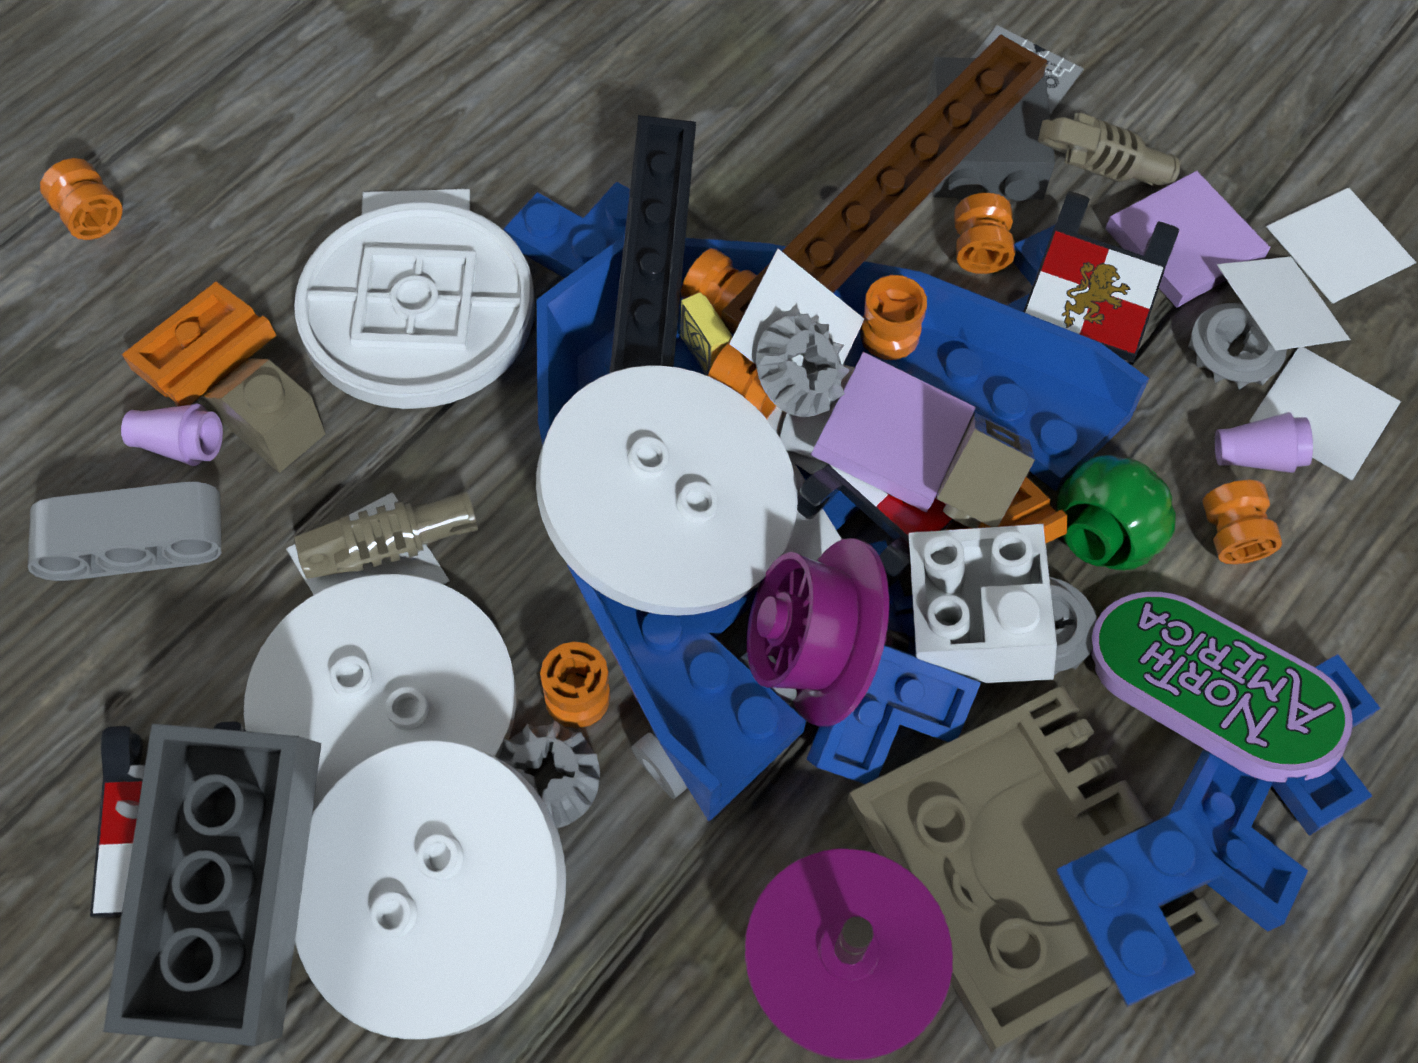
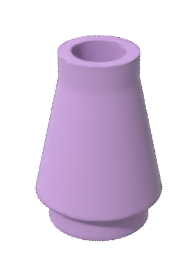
M200 404L147 411L130 410L123 418L121 435L124 443L129 447L142 448L190 466H196L202 461H211L217 456L222 444L223 428L221 420L215 412L207 411Z
M1291 412L1229 429H1217L1215 433L1217 463L1219 466L1236 465L1294 473L1297 466H1309L1312 461L1313 437L1310 422L1307 417L1294 418Z

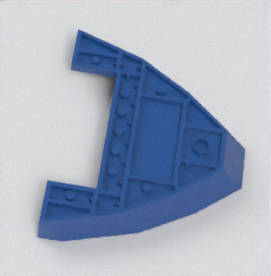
M625 235L537 299L538 426L542 445L555 417L574 394L589 383L610 372ZM686 238L681 288L694 262L711 248L717 249L730 257L733 267L738 271L750 270L758 275L772 261L777 249L782 251L786 246L760 242ZM864 261L833 293L863 317L866 293L871 284L879 278L899 275L916 281L923 288L927 296V310L921 324L919 343L915 350L908 356L897 360L881 359L872 355L863 346L859 330L843 365L855 368L862 353L865 352L976 407L974 412L1030 440L1035 461L1029 471L1054 491H1057L1067 478L1074 474L1079 466L1094 456L1131 420L1149 381L1147 376L1098 341L920 271ZM680 292L674 367L706 375L681 338V300L683 299ZM796 465L806 481L811 474ZM841 491L823 508L836 530L860 510ZM567 564L660 745L707 820H712L804 732L806 720L771 688L761 686L753 677L751 670L715 639L752 606L758 587L739 600L710 612L679 616L661 615L640 611L608 598L585 582Z

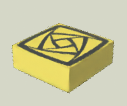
M701 292L681 300V338L706 376H708L715 359L732 340V335L706 296H703Z

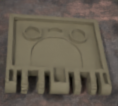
M1065 686L1055 688L850 792L847 798L850 808L876 853L900 864L915 875L939 904L946 919L952 941L953 970L950 982L991 1053L1114 984L1063 887L1056 869L1154 822L1127 780L1118 782L1086 800L1081 794L1082 791L1114 773L1118 767L1108 754L1095 757L1070 773L1067 772L1058 758L1059 755L1080 747L1094 734V730L1088 721L1082 719L1046 737L1043 735L1071 719L1080 710ZM1184 894L1162 906H1159V908L1163 909L1164 907L1168 906L1169 904L1175 902L1176 900L1182 898L1187 894ZM1204 898L1166 918L1181 947L1220 924Z

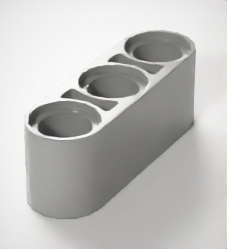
M179 482L52 497L34 503L30 509L28 570L34 576L45 580L70 581L199 565L211 562L222 554L221 496L215 487L206 483Z

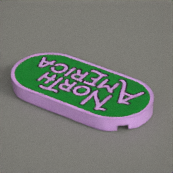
M1141 592L1131 594L1113 602L1098 617L1092 634L1093 649L1091 656L1096 664L1095 671L1101 683L1119 699L1240 771L1255 778L1272 782H1286L1288 777L1298 778L1305 775V780H1309L1330 771L1343 756L1352 731L1353 719L1350 705L1337 684L1323 672L1196 602L1171 593Z

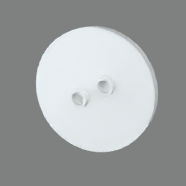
M411 202L386 206L367 212L344 224L329 235L314 251L302 271L296 289L294 306L295 319L305 350L314 366L334 386L359 400L390 408L418 409L435 407L463 399L480 391L502 375L516 360L528 340L535 314V297L531 272L522 251L514 240L499 226L477 213L457 206L432 202Z
M640 366L615 371L589 383L574 394L555 417L543 443L537 466L536 491L538 505L547 533L557 551L577 575L594 589L608 598L640 611L674 616L694 615L710 612L739 600L760 584L771 564L786 550L794 530L798 505L797 485L789 455L780 437L765 416L741 394L727 385L695 371L669 366Z
M399 574L365 576L338 583L308 598L291 611L272 631L261 647L248 678L244 700L246 732L300 736L322 743L313 815L325 795L351 769L369 757L401 744L417 741L453 742L481 750L498 758L502 752L503 740L510 738L515 719L516 684L512 663L500 633L487 615L467 597L441 583L421 577Z
M417 741L401 744L369 757L343 776L325 795L312 815L295 944L304 968L315 987L327 1002L355 1024L384 1036L401 1039L439 1038L469 1031L488 1022L514 1003L531 985L547 960L557 937L566 896L564 853L559 833L546 804L534 787L509 764L481 750L453 742Z

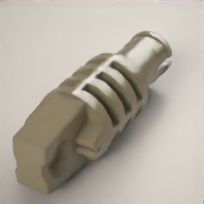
M1075 113L1074 120L1061 117L1042 121L1038 143L1066 154L1064 163L1117 182L1133 178L1160 190L1173 184L1178 177L1180 171L1179 159L1173 154H1166L1145 146V142L1138 133L1114 126V124L1083 113Z
M461 492L445 499L411 507L410 502L403 503V500L394 502L395 509L386 511L385 505L376 507L377 514L369 516L367 510L358 512L359 519L351 521L349 515L340 517L337 521L295 536L294 541L302 571L307 579L351 571L357 573L365 570L363 564L372 562L375 568L382 566L381 559L390 557L393 563L400 561L399 554L408 552L409 558L418 556V552L424 551L423 545L454 535L478 531L468 492Z

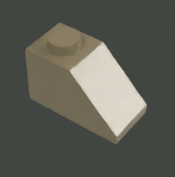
M268 359L245 360L198 398L199 403L207 410L215 412L225 426L279 473L326 435L312 396Z
M974 412L937 492V499L946 503L943 512L970 528H978L981 522L990 527H998L1035 461L1030 440Z

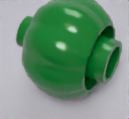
M1111 455L1094 457L1079 466L1058 491L1056 512L1062 510L1067 514V533L1062 535L1070 550L1079 559L1091 565L1107 567L1112 570H1133L1147 564L1154 555L1160 553L1175 532L1176 513L1172 505V495L1169 487L1161 477L1157 476L1149 466L1141 461L1131 458L1122 459Z

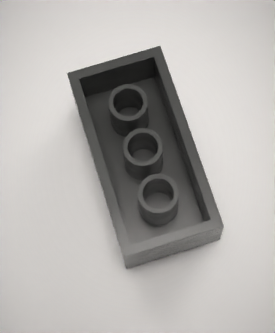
M163 724L151 725L103 1032L257 1046L282 1037L322 743L294 735Z

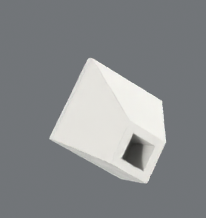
M1043 524L909 533L917 659L984 683L1054 679L1057 641Z

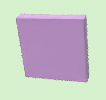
M1198 171L1110 216L1105 228L1123 249L1143 255L1146 244L1152 236L1158 221L1179 228L1176 242L1159 289L1176 308L1227 280L1217 264L1262 260L1270 249L1265 241Z
M863 352L843 390L845 395L839 398L811 455L927 512L936 497L976 407Z

